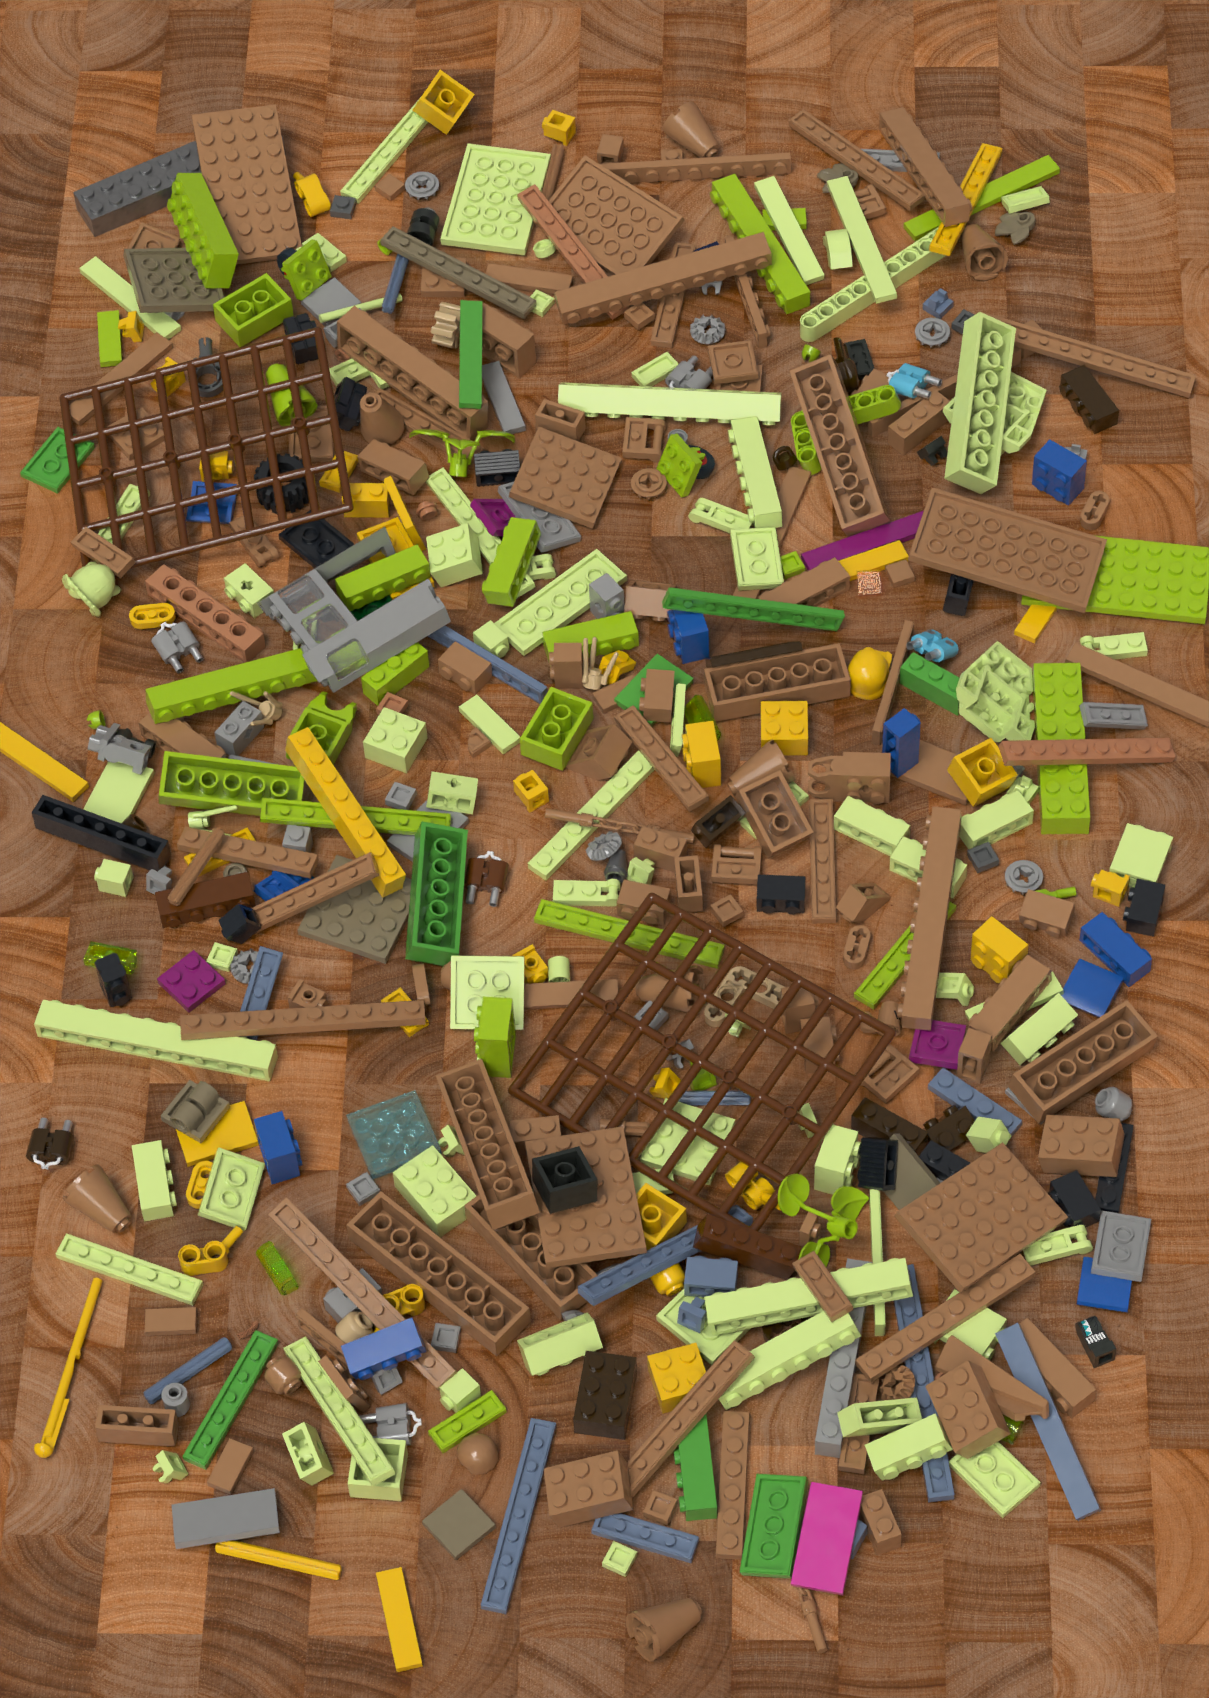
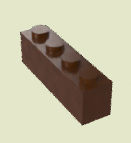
M248 872L194 883L178 906L169 903L168 896L173 888L155 892L163 928H173L189 922H200L203 919L212 917H223L238 903L249 908L256 906Z
M707 1214L698 1224L693 1244L695 1249L721 1258L738 1261V1264L787 1280L795 1271L792 1263L799 1259L801 1246Z

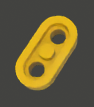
M168 603L139 605L132 608L129 613L130 623L137 629L161 627L160 625L164 622L172 624L176 618L173 606Z
M201 1161L195 1165L186 1190L188 1204L196 1209L200 1208L202 1199L197 1200L196 1197L204 1195L208 1178L202 1177L210 1174L213 1164L210 1161Z

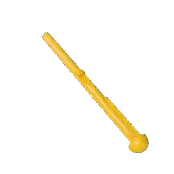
M93 1278L41 1442L34 1445V1452L40 1458H47L54 1451L53 1449L69 1399L65 1398L73 1376L75 1358L77 1360L80 1359V1351L103 1281L100 1278Z

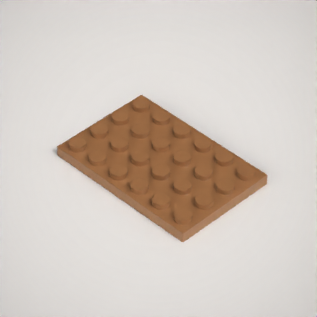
M584 155L549 199L550 204L598 265L612 275L650 265L685 221L683 216Z
M623 1126L525 1141L533 1194L540 1211L537 1214L546 1269L647 1253ZM580 1146L598 1179L597 1201L550 1214L532 1181V1159Z
M1003 1142L897 1211L894 1216L960 1293L1059 1227L1068 1219L1063 1210Z

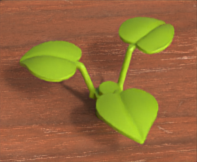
M432 429L413 430L409 435V438L418 434L435 435L443 439L446 445L448 463H450L449 475L467 477L468 465H471V459L477 446H480L479 441L481 438L502 436L515 443V436L513 434L495 430L477 431L478 435L475 441L448 438L450 436L449 433ZM450 444L458 448V453H453V457ZM472 446L469 456L466 459L467 454H462V450L466 447Z
M788 1175L783 1179L778 1190V1204L781 1211L793 1217L797 1215L801 1207L808 1212L827 1219V1229L832 1234V1236L819 1239L817 1243L812 1241L806 1243L800 1252L799 1259L815 1251L822 1263L827 1267L830 1258V1248L823 1243L839 1241L840 1237L852 1239L856 1235L858 1228L855 1220L864 1204L869 1200V1197L857 1188L850 1186L839 1187L831 1199V1206L834 1210L831 1213L832 1216L804 1204L810 1189L808 1180L803 1175Z

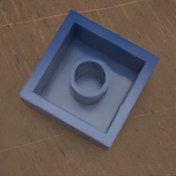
M1049 439L1034 456L1032 485L1038 490L1053 496L1057 501L1069 506L1084 489L1087 460Z
M672 609L667 611L669 621L667 625L670 638L674 637V651L676 656L680 655L682 664L709 657V630L704 615L702 613Z
M282 1111L253 1119L258 1144L271 1184L299 1177V1166L303 1164L298 1142L294 1139L290 1119L285 1120Z

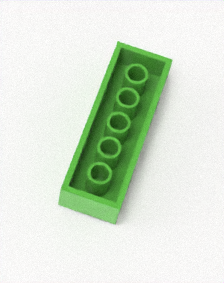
M422 821L415 834L405 959L444 966L451 961V955H459L468 834L466 829Z

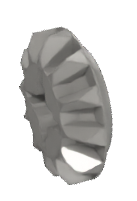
M416 172L407 178L405 189L410 197H416L418 200L423 197L428 199L429 196H435L436 191L439 190V181L432 173Z
M702 315L700 319L695 318L694 323L690 326V333L692 338L699 343L713 344L723 338L725 323L721 322L720 317L714 318L713 315L710 317ZM710 325L711 328L705 333L704 328Z
M939 318L923 319L915 328L916 340H920L922 345L928 344L930 348L933 345L940 347L942 343H947L950 336V327ZM932 328H934L935 331L933 337L930 336Z
M609 831L606 834L602 833L588 844V848L585 851L590 860H604L617 852L622 844V839L617 832Z
M1028 860L1015 861L1005 871L1006 885L1012 888L1013 892L1018 891L1024 895L1028 889L1035 891L1037 888H1040L1043 881V872L1034 862ZM1020 873L1024 877H1028V883L1025 882L1023 879L1019 880Z
M252 948L245 952L241 950L239 955L233 957V962L230 964L233 977L239 982L249 984L258 954L257 951H254ZM252 960L253 965L250 972H248L246 965Z

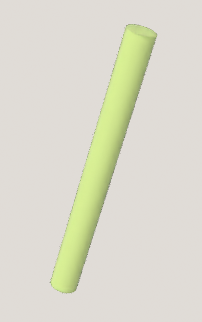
M400 293L398 294L396 303L402 302V296ZM384 298L355 306L364 311L382 307ZM353 306L320 314L319 320L321 323L339 319Z

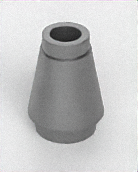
M618 849L610 857L604 870L606 881L617 879L622 883L627 878L625 851Z

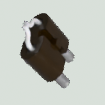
M41 1118L38 1128L32 1130L26 1158L31 1162L40 1164L42 1169H48L51 1165L67 1164L74 1140V1135L71 1133L73 1122L65 1120L62 1130H55L54 1133H50L49 1129H47L48 1119ZM46 1160H50V1161H51V1162H49V1163H47V1164L45 1165V1161H46Z

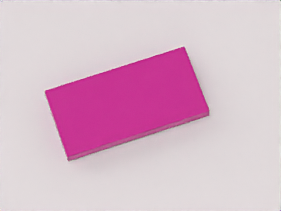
M811 1482L791 1586L838 1595L844 1594L863 1491Z

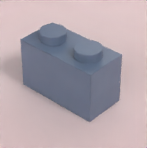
M704 1256L687 1257L684 1296L706 1297L717 1292L736 1291L738 1261H733L729 1258L708 1259Z

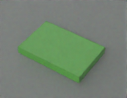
M60 427L54 430L20 472L21 477L57 494L70 479L64 429ZM87 441L75 445L78 468L94 450V443Z
M656 654L614 698V702L623 710L634 705L639 711L640 697H645V692L641 691V678H646L647 669L675 671L673 694L678 683L686 684L687 690L693 683L694 678L659 654ZM647 721V722H648V723L650 724V726L652 727L657 721Z

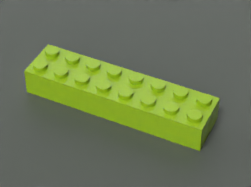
M1034 663L1032 678L1036 740L1085 739V728L1079 706L1083 703L1080 663ZM1087 764L1037 765L1041 834H1089L1090 806Z

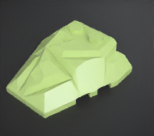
M1013 372L1010 374L1001 455L1004 452L1013 453L1019 451L1031 439L1047 391ZM955 397L943 408V413L949 423H952Z
M995 642L961 674L956 687L957 700H959V714L982 731L984 735L992 738L994 742H1001L1005 738L1009 741L1031 740L1035 728V721L1030 720V712L1034 710V703H1029V695L1033 692L1032 668L1000 642Z

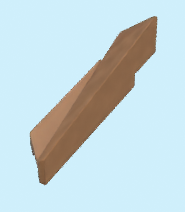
M951 1335L948 1338L935 1365L936 1371L946 1374L964 1362L970 1361L982 1368L1003 1415L1014 1421H1023L1026 1415H1039L1043 1419L1049 1417V1403L1044 1397L955 1336Z

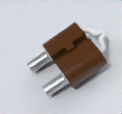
M487 851L486 855L468 859L464 888L468 890L466 896L467 904H474L476 891L482 892V890H487L488 893H491L489 905L496 907L499 894L505 891L509 864L494 856L493 851ZM491 856L490 862L485 861V858Z

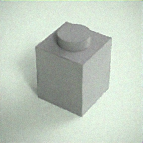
M287 825L282 846L311 853L313 845L311 827Z

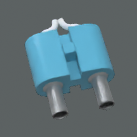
M904 363L898 370L888 372L886 375L889 377V385L894 387L897 395H903L915 399L917 396L929 399L931 391L924 390L925 386L929 383L940 387L942 384V379L930 376L929 370Z
M933 629L914 635L911 641L906 644L907 649H914L921 654H925L926 660H933L935 662L952 658L957 655L959 650L956 642L948 637L942 639V634Z

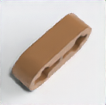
M1095 491L1089 496L1080 517V524L1084 529L1095 530L1100 526L1109 507L1110 499L1107 493ZM1098 501H1102L1099 503L1098 507L1095 506V503H1097ZM1092 514L1094 515V518H1092L1091 521L1087 520L1090 519Z
M857 925L849 931L843 953L844 965L849 969H859L865 963L870 945V931L867 927ZM858 935H863L860 944L856 943ZM854 951L858 952L855 960H851Z
M424 963L412 965L417 1000H424V1006L430 1005Z

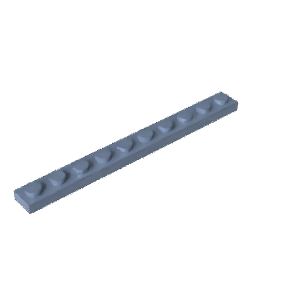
M914 1264L907 1265L913 1297L893 1301L898 1331L923 1316ZM927 1346L904 1361V1366L908 1367L915 1377V1387L910 1398L917 1397L922 1419L935 1413L938 1416L926 1389V1385L934 1381ZM946 1452L943 1457L933 1458L922 1464L928 1502L954 1499V1489Z

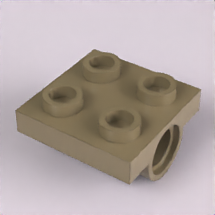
M189 1080L161 1114V1120L202 1143L228 1111L230 1103L219 1097L218 1092L208 1083L200 1081L196 1084Z

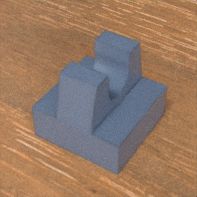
M941 288L935 291L923 303V310L939 319L953 308V301L948 298V293Z
M695 1297L691 1304L683 1301L679 1307L677 1323L701 1333L705 1326L706 1311L702 1309L705 1300Z

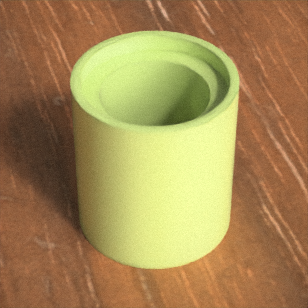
M555 956L548 960L549 983L570 982V961L568 958Z

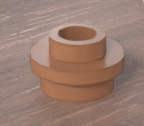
M424 501L418 505L415 513L421 520H429L437 515V505L434 502Z

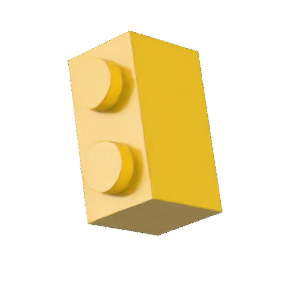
M350 483L354 509L351 512L344 513V517L389 518L390 494L385 483Z

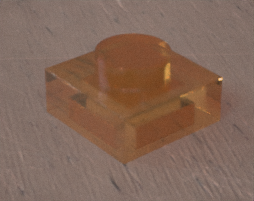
M880 570L857 571L858 595L881 594Z

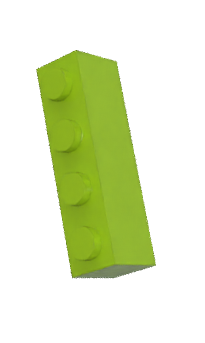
M511 517L508 526H505L501 544L497 546L494 562H491L488 577L482 584V593L485 595L488 604L514 606L541 536L536 520Z
M417 544L336 578V591L343 604L349 611H352L373 601L381 600L387 595L402 591L406 587L425 581L431 577L430 567Z
M631 611L542 632L543 646L548 662L549 652H554V643H582L583 653V639L587 638L588 658H590L593 637L597 638L595 656L607 655L618 650H629L639 646L638 630Z

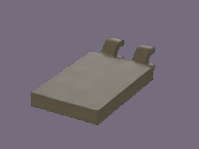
M899 1133L893 1134L890 1138L898 1140L895 1190L884 1191L898 1210L940 1184L938 1179Z

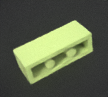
M1019 790L1012 794H1005L1000 800L992 804H986L980 810L961 817L959 837L968 849L989 842L991 845L1033 824L1034 810Z
M847 796L834 815V830L888 856L892 855L902 837L910 838V825L904 820L896 819L881 809H875L860 799Z
M902 837L890 857L889 871L917 882L918 877L923 875V871L919 870L921 856L926 855L923 845L917 840ZM956 858L950 896L953 899L967 876V864Z
M1058 993L1002 1041L1001 1044L1019 1065L1026 1060L1030 1063L1041 1054L1038 1050L1043 1045L1048 1048L1058 1040L1055 1035L1060 1030L1064 1034L1075 1025L1072 1020L1078 1014Z
M161 1140L132 1145L139 1199L144 1221L174 1216L172 1207L177 1206L175 1192H170L169 1185L174 1183L171 1170L166 1169V1164L170 1163L168 1148L163 1149Z
M588 1312L517 1340L525 1367L532 1376L535 1374H545L549 1369L558 1365H568L573 1359L585 1356L586 1351L596 1352L598 1349L603 1348L595 1321Z
M917 1397L854 1403L837 1412L843 1437L892 1433L922 1419Z
M936 1413L865 1444L874 1472L882 1481L893 1479L899 1473L908 1469H916L924 1462L933 1458H941L946 1452L953 1450Z

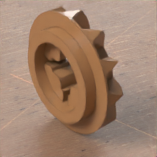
M652 468L636 472L631 479L633 493H637L639 498L647 497L648 500L653 496L658 498L660 493L665 492L667 486L666 477L660 471ZM648 479H650L651 488H646Z
M903 1365L896 1366L886 1373L884 1379H880L882 1386L878 1390L882 1393V1400L910 1398L915 1387L914 1374L908 1367ZM896 1380L900 1383L896 1385L895 1389L891 1388L892 1385L896 1384Z

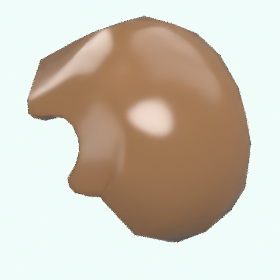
M472 1433L465 1437L457 1447V1457L461 1465L465 1466L471 1474H485L492 1470L498 1462L496 1445L485 1434Z

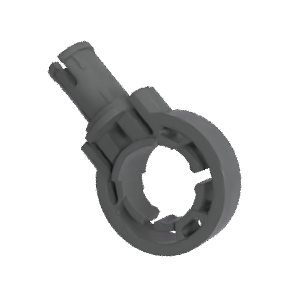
M206 337V345L204 338L199 339V358L212 355V339ZM219 362L215 363V366L213 363L196 368L197 380L204 374L217 376V382L214 381L212 384L202 385L198 383L201 397H213L223 391Z

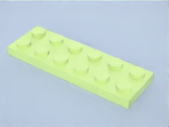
M596 549L494 624L508 636L509 643L525 656L543 643L542 632L565 627L590 608L589 584L608 573L621 586L627 581V575Z

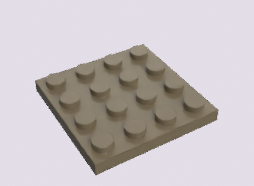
M186 248L124 249L123 256L140 313L214 311L213 304L224 298L222 288L204 287Z
M336 855L328 872L352 860ZM405 877L402 889L383 898L372 881L368 880L309 908L298 928V935L386 964L408 921L411 879Z

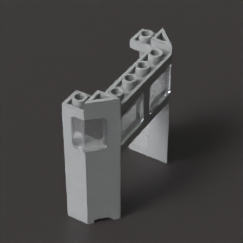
M386 527L379 529L257 603L266 616H269L271 620L276 619L286 632L290 630V636L296 645L301 644L302 655L309 671L324 687L328 685L333 693L451 622L446 607L440 598L436 596L429 579L359 621L355 619L327 584L380 551L386 557L395 554Z

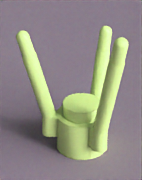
M237 806L189 812V827L212 832L205 829L210 826V816L236 810Z

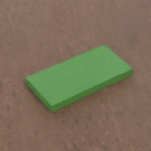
M756 1474L740 1566L741 1575L792 1579L809 1481L806 1476Z

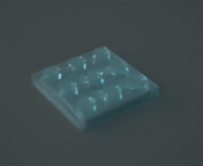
M415 1090L346 1115L350 1129L372 1179L394 1172L432 1145L442 1154L439 1143Z

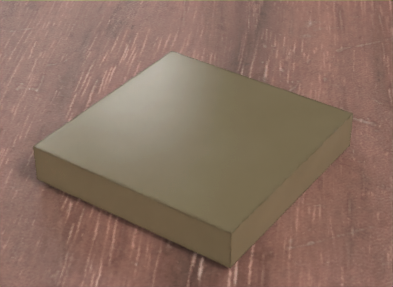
M462 1489L422 1520V1525L455 1560L496 1528L495 1523Z

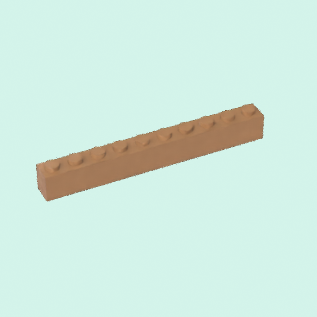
M764 232L556 291L554 292L556 305L563 325L573 324L585 318H594L606 312L618 311L623 307L639 305L644 301L660 299L665 295L681 293L689 288L701 287L714 281H722L727 277L743 275L755 269H764L772 265L771 251Z
M933 807L932 815H927L926 829L929 830V835L923 838V850H926V855L921 856L919 870L923 871V875L917 879L916 891H920L919 898L914 899L913 912H917L916 919H911L910 933H914L913 940H908L907 954H911L910 961H905L904 975L908 976L907 982H902L901 996L904 997V1003H899L897 1017L902 1018V1028L929 1031L932 1028L961 827V809Z

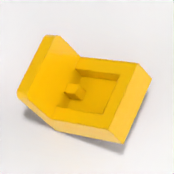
M615 651L619 655L608 676L607 684L609 685L617 682L621 674L634 670L636 661L623 651ZM615 652L602 657L598 668L602 670L601 674L604 675Z

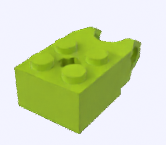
M323 691L309 703L307 708L305 707L290 735L308 727L334 765L352 732V721L357 711V703L351 702L341 710H331L326 706L328 693Z

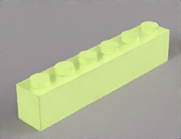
M755 416L731 420V429L727 431L729 443L734 444L731 446L733 459L737 458L738 460L735 461L737 475L741 474L742 476L739 477L741 490L746 492L743 493L745 506L750 507V509H747L749 522H753L755 528L782 527V510L758 418Z
M822 1311L749 1351L755 1358L719 1398L725 1410L738 1406L747 1398L760 1394L767 1387L785 1380L789 1375L807 1368L811 1363L829 1356L833 1351L844 1345H849L855 1339L861 1337L852 1317L847 1313L831 1322L825 1312Z

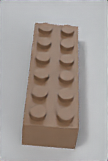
M840 643L704 669V686L714 722L761 713V701H807L808 704L850 696L851 680Z
M1126 1000L1015 1072L1008 1087L1040 1124L1046 1119V1115H1054L1151 1051L1158 1035L1129 1001Z
M480 1195L464 1205L466 1220L561 1321L564 1320L562 1317L563 1312L577 1310L588 1302L578 1293V1286L598 1275L586 1263L546 1269L537 1214L492 1230Z

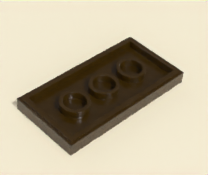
M792 641L707 657L705 662L706 667H716L803 649L800 641Z

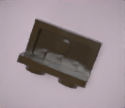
M956 1104L943 1111L944 1116L936 1119L934 1117L923 1124V1130L928 1132V1141L930 1142L931 1140L949 1151L968 1139L966 1134L975 1122L966 1105L957 1107Z

